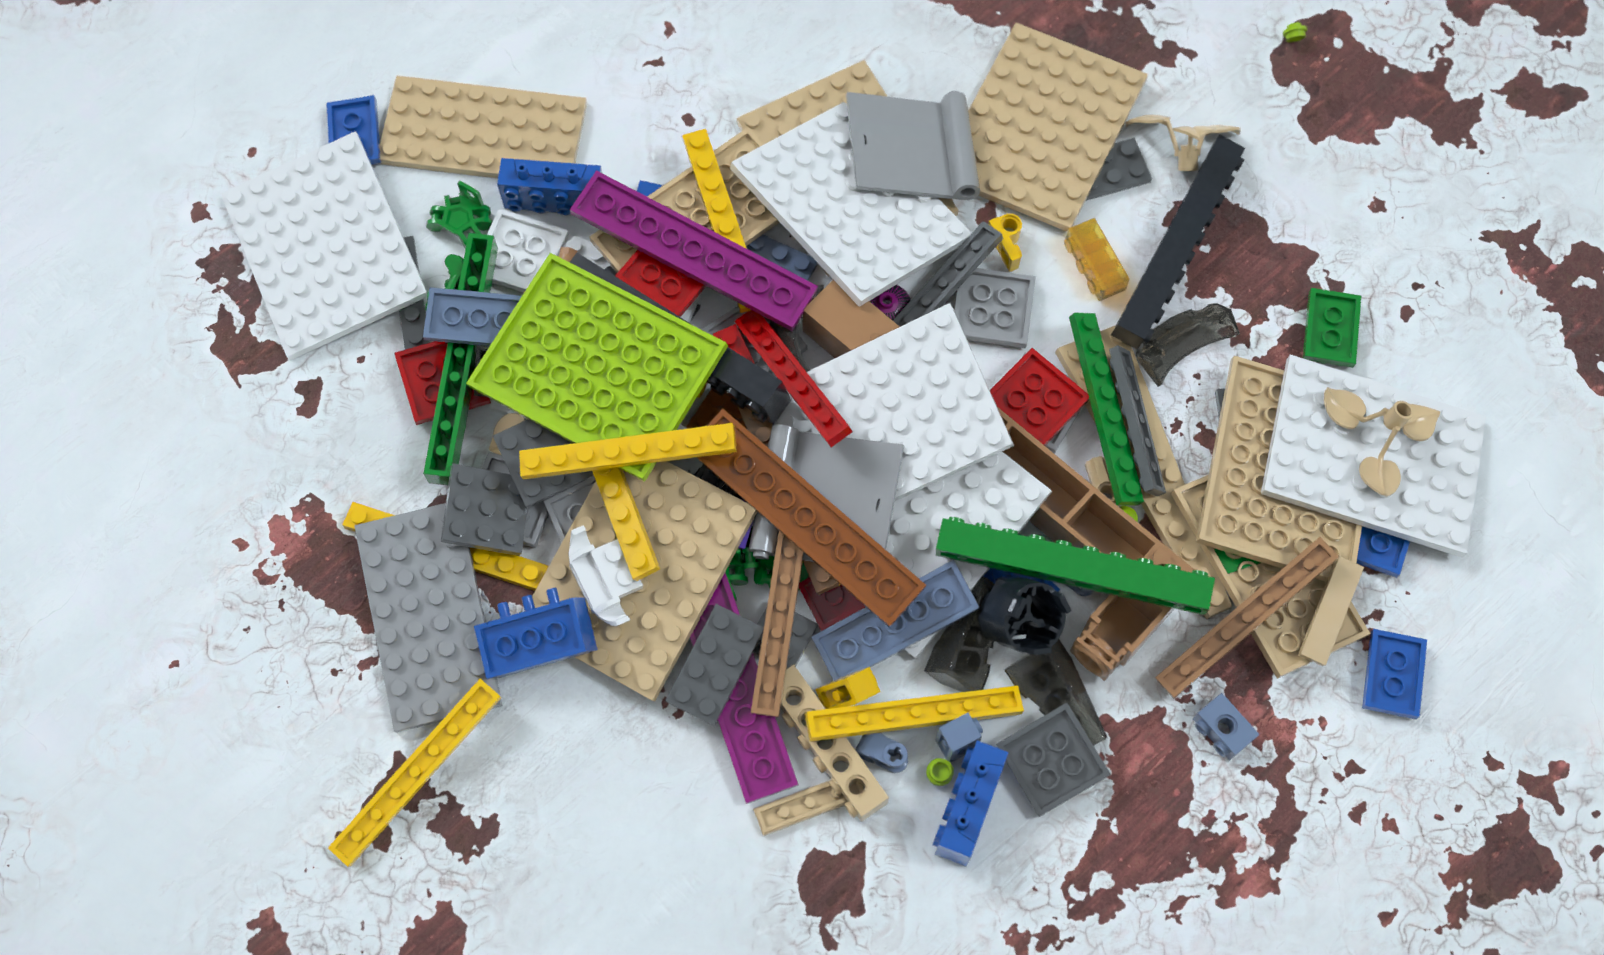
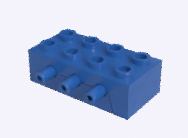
M501 158L497 186L504 209L515 212L530 210L536 213L556 212L561 215L571 214V207L596 170L602 173L601 165Z
M550 588L546 590L549 601L548 605L535 608L533 596L526 595L522 597L525 611L514 615L510 614L508 602L497 604L500 619L474 626L486 679L501 678L597 651L585 597H573L560 601L557 588Z
M978 740L974 748L968 746L961 768L965 769V773L959 772L951 792L956 795L955 800L949 798L942 817L943 820L947 821L946 825L940 824L932 844L937 847L935 855L967 866L1009 752Z

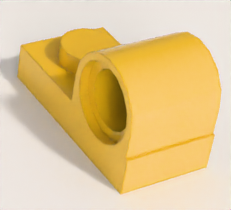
M1009 213L989 220L988 224L1003 235L1004 239L995 248L1009 272L1018 269L1022 253L1016 243L1021 233V219L1017 215ZM1005 228H1011L1014 231L1008 232Z

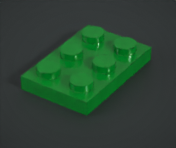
M1317 288L1310 289L1303 359L1354 368L1357 358L1361 295Z

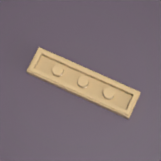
M1341 556L1334 562L1298 653L1299 656L1321 666H1326L1364 567Z
M829 781L757 807L754 809V813L763 836L840 808L847 803V800L842 794L837 796L830 787ZM856 782L849 787V790L852 794L859 795L864 792V787L861 783Z

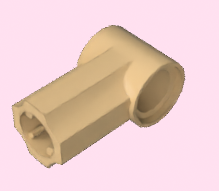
M1094 457L1085 462L1090 484L1102 494H1110L1113 497L1110 500L1116 504L1104 457Z

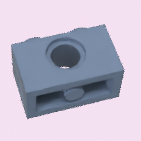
M1223 693L1219 694L1193 718L1196 729L1203 736H1208L1214 743L1213 746L1217 753L1222 757H1227L1229 761L1260 735ZM1218 723L1226 724L1229 727L1230 733H1222L1218 729Z
M966 713L939 727L935 740L946 760L951 763L964 756L968 746L974 748L976 741L981 740L983 730L976 718L972 719L969 713Z

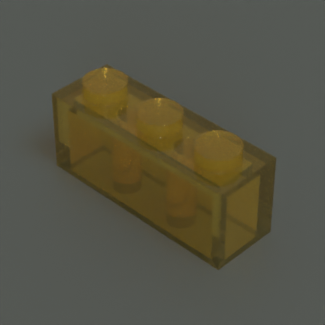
M1093 218L1068 228L1064 245L1068 253H1072L1076 259L1078 271L1085 275L1089 291L1093 295L1095 294L1099 301L1125 291L1130 279L1096 219Z

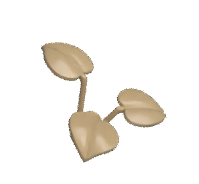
M1144 115L1130 119L1125 123V127L1135 122L1166 125L1175 150V156H1178L1179 171L1198 170V156L1201 155V147L1205 136L1212 133L1229 131L1239 135L1241 132L1240 127L1225 125L1180 126L1172 128L1170 117L1162 115ZM1174 131L1188 135V145H1181V150H1179ZM1193 138L1198 140L1197 148L1196 145H1193Z
M1329 387L1324 392V405L1329 417L1343 428L1354 429L1358 426L1359 421L1365 423L1384 416V425L1389 430H1392L1379 453L1378 459L1366 457L1360 463L1359 473L1365 484L1380 495L1391 496L1398 489L1401 481L1398 466L1392 461L1384 460V455L1394 437L1402 428L1403 433L1412 440H1428L1434 433L1440 411L1421 405L1409 404L1405 401H1397L1390 409L1384 407L1381 411L1364 417L1366 406L1363 400L1356 394Z

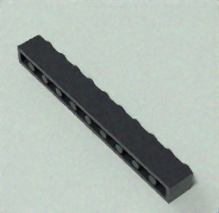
M1219 134L1111 336L1137 350L1143 342L1148 344L1155 331L1151 329L1153 323L1158 324L1165 310L1161 309L1163 304H1169L1175 293L1172 290L1174 283L1179 285L1185 274V271L1182 270L1184 264L1188 266L1196 253L1192 251L1194 245L1199 246L1206 234L1202 232L1204 226L1208 228L1215 217V214L1212 213L1214 207L1218 209L1225 198V195L1222 194L1223 190L1226 189L1228 191L1235 179L1232 176L1233 171L1238 172L1245 160L1241 157L1245 147Z

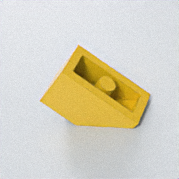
M870 667L853 672L815 689L825 709L852 706L881 692Z

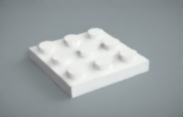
M499 208L487 235H494L498 246L492 283L520 292L526 291L549 253L556 256L559 255L560 248L563 247L569 234L568 230Z

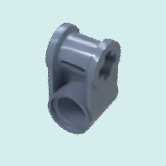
M882 733L862 735L855 749L861 759L876 764L892 773L904 771L908 764V754L905 746L886 737ZM897 753L900 754V759L891 762V756L894 757Z

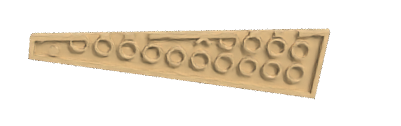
M1115 326L1100 331L1120 410L1123 403L1121 395L1117 392L1115 386L1117 379L1115 372L1110 366L1111 355L1109 351L1110 348L1117 345L1131 352L1166 490L1165 494L1157 497L1146 493L1141 487L1144 499L1141 505L1164 545L1195 570L1205 571L1209 574L1208 576L1215 578L1210 608L1206 615H1204L1207 620L1230 609L1232 605L1224 585L1201 545L1196 543L1193 531L1171 495L1174 489L1185 485L1133 349L1126 343L1111 336ZM1075 341L1057 348L1055 354L1067 375L1087 392ZM1089 400L1085 404V407L1087 408L1089 414L1095 422L1091 403ZM1121 410L1124 426L1127 433V430L1129 429L1127 419L1124 417ZM1128 437L1131 453L1133 456V453L1135 452L1133 443L1130 441ZM1134 461L1135 468H1136V472H1137V476H1138V480H1139V478L1141 477L1140 471H1139V467L1136 465V463H1135V461Z

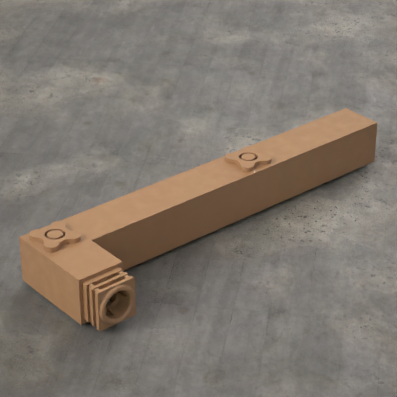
M834 280L806 306L803 313V332L834 358L900 327L869 301L859 307ZM998 408L1014 444L1013 447L1002 452L1052 491L1029 521L1053 542L1056 543L1057 540H1064L1072 543V546L1083 549L1084 546L1098 548L1100 553L1110 555L1111 552H1119L1132 560L1146 558L1154 561L1155 565L1165 566V564L1180 566L1182 571L1192 572V570H1195ZM1109 595L1089 617L1080 637L1075 639L1070 652L1087 670L1099 676L1103 681H1106L1115 668L1120 664L1123 667L1172 613L1174 608Z

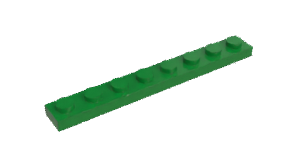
M1074 312L1069 316V321L1117 506H1138L1144 502L1096 314Z

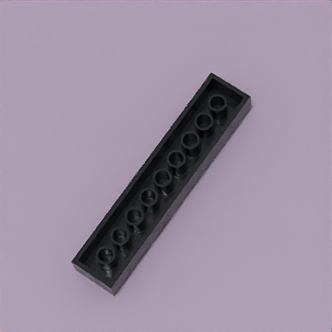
M576 253L570 263L687 322L581 254ZM727 347L707 380V383L711 385L710 388L720 396L728 395L731 397L730 401L740 409L748 408L752 411V416L762 423L767 420L774 425L792 400L780 379Z

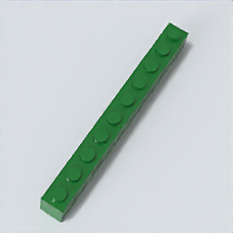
M468 233L458 290L490 293L498 253V246L494 235ZM448 342L423 472L429 484L448 486L451 466L453 463L459 464L473 390L466 382L477 367L481 345Z
M958 517L942 519L935 556L1196 614L1206 615L1209 611L1215 578L1208 576L1209 574L1205 571H1182L1180 566L1165 564V566L1155 565L1154 561L1146 558L1132 560L1119 552H1111L1109 555L1100 553L1098 548L1084 546L1083 549L1073 547L1072 543L1064 540H1057L1055 543L1045 541V537L1036 534H1030L1027 537L1018 535V531L1003 528L1002 531L991 529L992 526L986 523L968 524L965 523L964 519Z

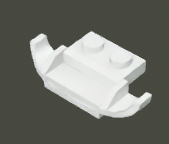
M584 525L571 530L569 567L591 612L612 626H618L630 621L620 605V598L642 589L643 584L641 580L635 581L632 579L618 539L595 549L594 545H591L588 540Z

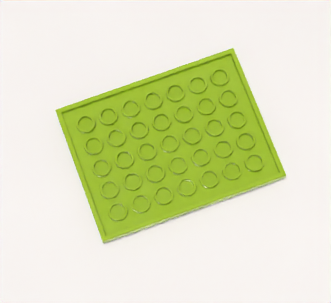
M549 253L466 384L470 388L572 443L677 430L728 345L717 337ZM656 463L618 468L645 482Z

